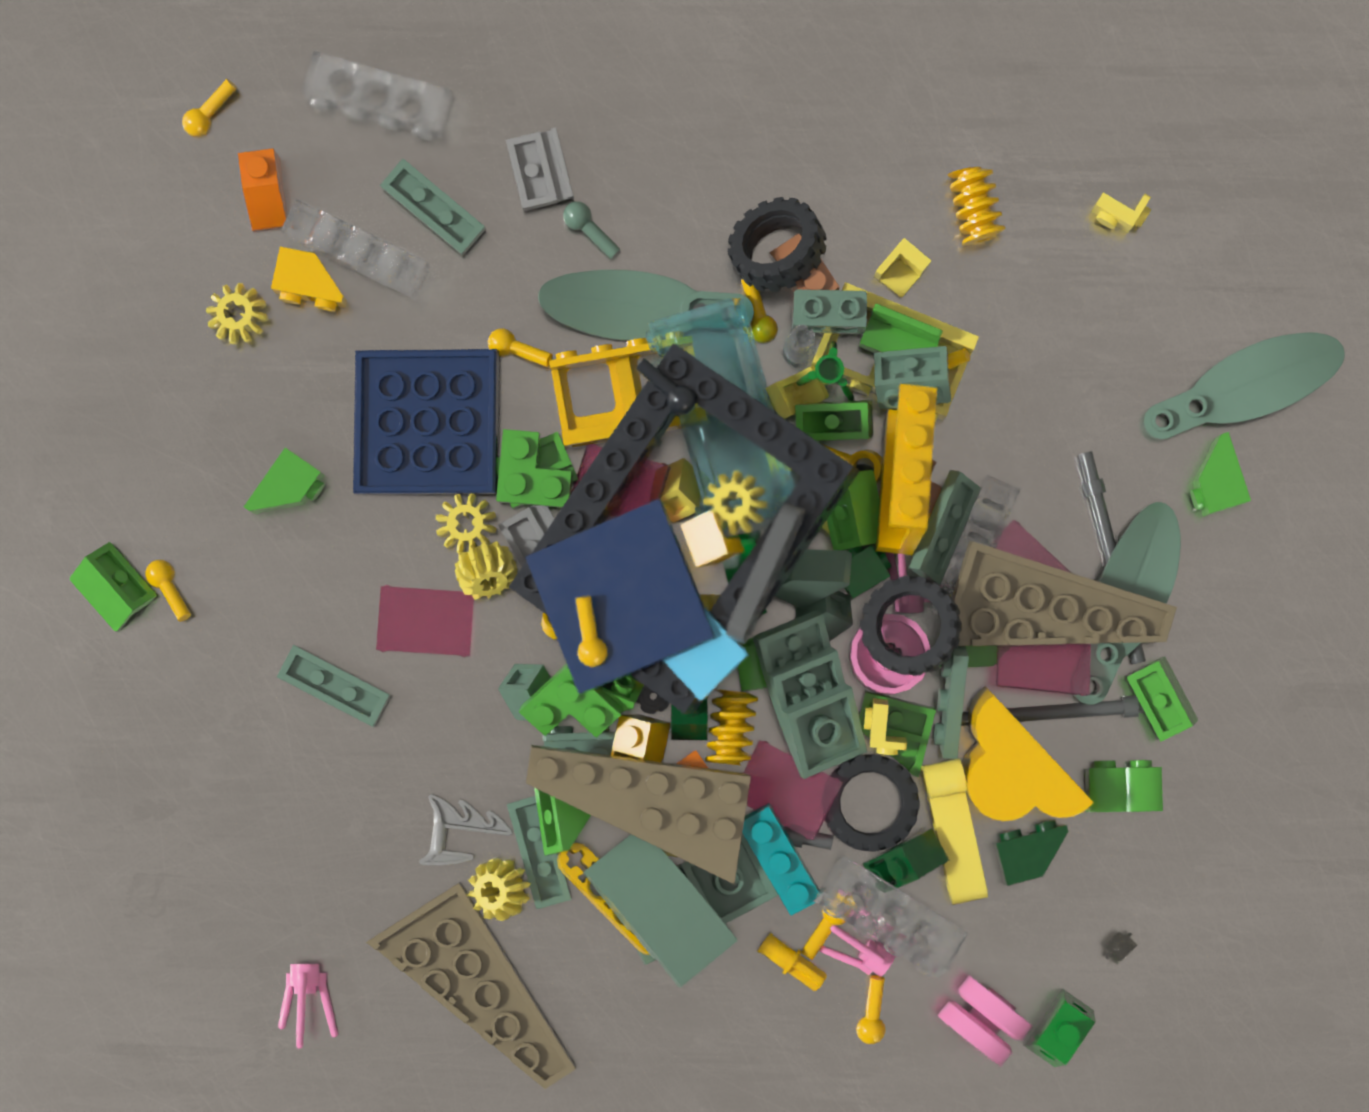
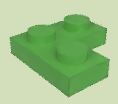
M503 429L497 502L562 508L570 497L572 471L537 468L541 433Z
M567 663L522 704L519 709V713L544 736L571 714L596 738L618 719L623 711V708L600 687L584 694H578Z

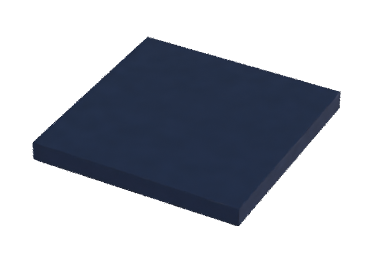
M355 350L353 494H497L499 350Z
M661 499L654 500L525 557L578 694L589 692L716 637ZM582 596L591 597L597 637L607 647L605 661L596 667L584 665L578 657V647L583 638L576 598Z

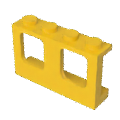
M672 332L662 335L663 341L648 343V338H639L627 341V347L613 349L612 344L592 347V353L577 355L576 350L557 353L556 359L549 360L564 447L570 449L607 442L642 390L640 375L635 369L638 366V359L642 356L667 352L673 343L694 356L692 336L684 337L683 332ZM606 364L610 370L616 405L614 410L583 417L576 416L572 408L567 379L568 371L573 368ZM696 404L690 413L680 417L676 416L666 431L705 425L707 423L705 410Z
M900 384L898 409H888L876 551L912 555L927 530L937 388Z

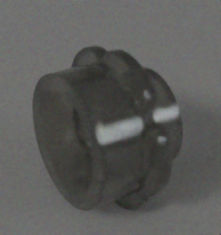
M1119 931L1104 945L1108 950L1105 958L1108 959L1110 957L1118 965L1138 945L1131 938L1132 933L1129 932L1124 936Z

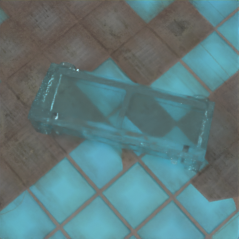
M730 298L648 322L650 330L646 331V338L651 352L657 351L659 356L663 358L674 343L774 411L770 397L765 389L768 386L743 298ZM697 404L690 413L681 415L679 420L701 495L700 506L695 507L696 518L714 509V506L703 504L704 498H714L715 493L709 491V484L720 488L719 475L725 474L731 481L734 471L742 473L743 481L749 475L755 477L756 483L753 488L759 486L765 488L766 492L757 500L767 502L768 508H757L756 513L764 519L774 517L795 487L791 469ZM737 496L735 500L729 501V507L733 509L743 504V500L737 498Z

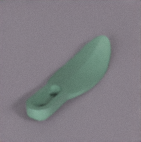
M594 270L565 274L547 281L538 292L540 306L558 322L590 335L613 340L630 341L639 338H648V341L662 340V335L672 332H683L685 334L694 329L741 331L746 329L754 318L753 305L742 294L696 291L678 280L642 271ZM698 305L706 306V315L697 317L694 314L695 307ZM738 307L742 309L743 315L740 319L735 320L729 316L732 308Z
M1314 332L1282 335L1250 345L1213 366L1198 380L1192 389L1150 407L1144 417V429L1153 439L1167 440L1204 423H1238L1263 417L1284 409L1310 395L1336 374L1345 358L1344 348L1336 338ZM1199 401L1203 406L1202 411L1193 413L1189 409V403ZM1159 415L1167 416L1169 425L1159 427L1155 421L1156 417Z
M1162 502L1152 503L1133 519L1114 548L1099 582L1167 604L1176 580L1181 548L1179 523L1174 511L1167 504ZM1140 643L1087 644L1071 678L1070 689L1073 696L1078 701L1088 705L1101 702L1106 697L1122 660ZM1109 647L1111 649L1110 658L1102 660L1100 656L1102 649ZM1094 680L1097 685L1096 690L1092 693H1087L1085 689L1086 684Z

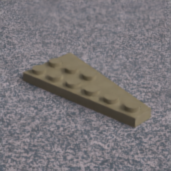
M969 541L952 595L954 603L959 608L960 621H962V632L959 634L958 639H960L958 646L1167 642L1177 609L1175 606L974 541Z
M531 745L526 784L735 884L751 779L750 774Z
M460 883L366 942L391 961L401 972H404L419 984L423 990L457 1018L480 1034L485 1041L508 1057L513 1064L544 1089L576 1070V1066L477 910L473 909L474 904Z

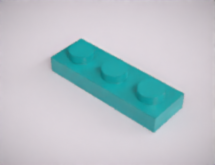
M770 803L747 814L744 818L742 833L790 916L822 900L823 895Z

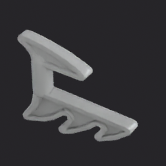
M430 794L428 799L434 810L431 847L428 854L421 858L419 863L421 865L441 866L459 864L474 858V855L471 853L445 850L448 828L507 836L512 834V830L492 811H487L486 813L491 821L488 824L469 803L459 800L458 804L465 814V818H462L457 810L447 801Z

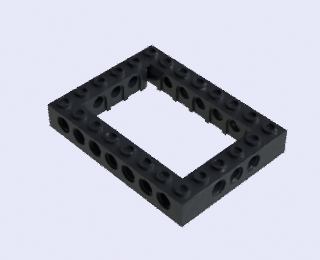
M673 343L657 366V369L676 386L684 385L690 387L696 394V404L801 476L785 502L804 509V517L759 616L760 618L860 470ZM646 382L531 554L604 523L613 508L620 506L622 503L620 498L634 477L639 478L642 473L640 469L655 446L660 447L663 442L660 439L674 418L681 416L669 409L667 397L652 383ZM780 509L710 610L713 617L726 630ZM526 560L509 585V588L547 614ZM663 660L630 674L684 714H694L703 702L695 697V694Z

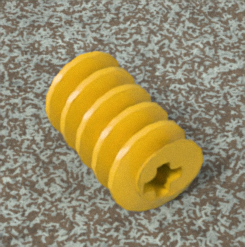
M970 167L947 174L948 178L958 179L950 185L951 192L961 193L953 199V203L955 206L964 207L956 213L958 220L967 221L959 227L961 234L970 235L962 241L964 246L991 241L997 238V234L1005 230V225H997L993 222L1002 216V211H994L990 208L999 202V198L990 197L987 194L996 188V184L987 183L984 180L993 174L992 169Z
M714 689L723 694L722 697L712 699V704L721 708V711L711 713L710 718L720 724L709 728L708 733L718 737V740L707 742V747L715 751L716 754L705 757V762L740 765V762L751 760V754L743 751L742 747L753 745V740L743 735L746 732L754 731L755 726L746 722L745 718L756 716V711L748 708L747 704L757 702L758 697L751 693Z

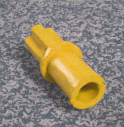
M771 932L757 950V952L762 953L784 969L782 971L784 975L788 972L813 991H817L826 980V973L801 956L802 951L799 949L794 951L773 936Z

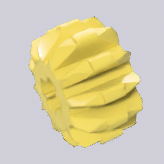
M238 283L233 293L228 285H224L222 287L225 294L223 298L215 293L211 296L212 300L218 305L217 307L209 306L206 308V312L209 315L216 316L207 324L211 329L219 328L216 337L220 340L225 339L229 335V342L232 345H237L241 334L244 341L250 343L252 342V337L249 332L252 329L259 335L263 333L262 328L256 323L257 321H268L267 314L258 312L264 309L267 304L263 299L256 300L258 291L254 288L245 293V286L242 283ZM235 307L245 311V314L240 313L243 318L237 322L232 317H229L234 315L232 309Z
M734 471L731 481L727 475H719L721 487L709 484L708 489L715 493L714 498H704L703 504L714 506V509L709 512L717 514L722 530L728 527L730 535L737 536L740 525L745 532H752L753 527L750 520L752 519L758 523H762L764 520L761 515L756 513L757 508H768L767 502L757 500V498L764 495L766 492L765 488L762 486L753 488L756 478L749 475L743 481L742 473L739 471ZM736 496L743 500L742 506H737L735 509L729 507V501L735 500Z
M457 494L454 496L457 507L453 508L448 502L442 504L443 508L449 512V515H436V520L440 523H446L447 526L437 529L436 532L438 536L451 534L444 542L446 548L452 547L458 540L457 553L460 554L465 552L466 543L477 547L476 541L478 540L484 541L487 545L491 544L489 539L483 536L484 532L491 534L497 532L496 527L486 525V522L496 519L495 512H488L482 515L489 506L486 500L481 501L475 508V494H469L467 505H464L461 495ZM469 515L475 517L472 520L475 528L471 532H468L466 529H464V533L458 531L461 528V524L458 521L462 516L466 519H469Z
M483 541L480 546H469V552L460 553L459 561L455 563V575L460 588L463 590L464 595H472L475 600L482 596H486L489 600L492 595H503V589H510L509 585L516 577L518 570L513 554L508 546H500L498 541L490 545Z
M499 858L491 859L489 862L480 864L475 868L477 875L471 876L468 880L473 885L474 890L470 891L467 896L476 898L477 902L473 909L477 911L483 909L484 919L496 918L497 921H504L509 919L511 915L515 916L523 911L521 904L527 903L530 899L524 892V889L528 888L531 884L522 881L521 877L525 869H515L514 860L502 861Z

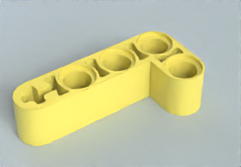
M960 758L921 766L934 832L949 858V861L944 863L942 868L951 904L956 905L988 898L986 881L965 792L967 791L966 778Z

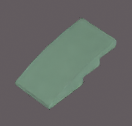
M815 610L752 636L774 710L800 776L806 779L866 753L867 748L853 689L845 683L838 651L830 645L823 613Z
M743 833L735 884L687 861L677 865L725 924L778 896ZM637 950L644 965L656 960V958L653 959L651 956L644 955Z
M630 834L583 872L626 929L633 932L650 956L658 960L678 987L685 985L738 941L714 909L665 852Z

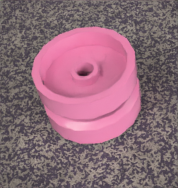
M884 614L881 631L886 644L894 652L902 656L914 657L930 649L927 635L916 622L903 615ZM860 628L856 631L849 645L848 661L852 674L863 687L874 693L893 695L910 690L923 679L925 673L919 676L902 675L884 668L871 657L868 648L864 646L862 640L863 631Z
M969 975L958 988V992L965 1001L973 1006L971 1011L968 1012L955 1001H948L937 1016L988 1058L1002 1067L1013 1052L1011 1046L997 1035L999 1031L1003 1030L1014 1040L1022 1041L1033 1026L1015 1012L1016 1007L991 987L987 990Z

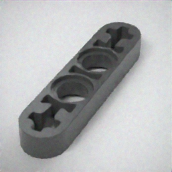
M785 502L781 507L729 621L726 636L743 644L751 636L800 528L805 513L804 509L789 502Z

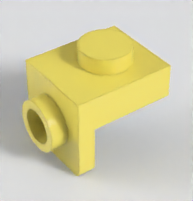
M1103 192L1091 212L1097 215V221L1111 229L1118 227L1128 233L1134 225L1140 228L1151 211L1146 206L1151 196L1145 193L1134 210Z
M810 366L765 388L773 409L786 419L796 414V404L819 403L829 397L824 384L820 383L817 379L802 386H797L796 384L797 380L815 370L814 366Z
M873 698V707H866L864 716V729L870 730V747L877 748L876 752L879 754L898 755V750H907V739L905 737L886 736L888 700Z

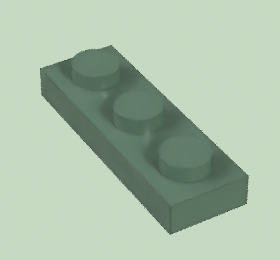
M403 158L380 184V187L462 256L486 229L482 223Z
M949 470L928 520L927 530L920 540L909 566L920 577L933 581L938 585H941L981 488L961 471Z
M296 645L292 646L277 675V678L372 727H375L391 696Z
M958 646L957 649L954 648L950 660L941 664V676L946 677L945 689H939L938 711L943 712L941 723L935 724L934 744L940 746L942 757L948 759L958 758L968 666V653L965 646Z
M533 796L507 804L527 879L531 883L530 889L536 910L571 900L566 877L558 867L557 858L559 853L544 855L536 797Z

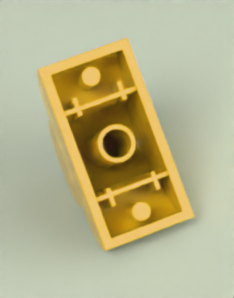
M984 686L972 700L968 713L970 730L977 743L969 749L962 762L967 784L966 792L976 808L985 816L999 821H1011L1021 818L1035 806L1042 812L1059 818L1076 816L1089 808L1093 801L994 694Z

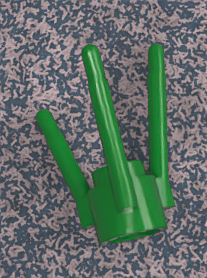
M832 341L829 347V354L822 356L817 361L815 370L797 380L796 384L797 386H802L815 379L824 385L837 383L849 401H854V394L847 384V380L843 377L844 364L837 357V342Z

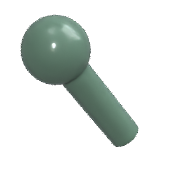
M580 201L568 204L563 212L565 224L571 229L582 230L611 259L620 248L591 220L590 208Z

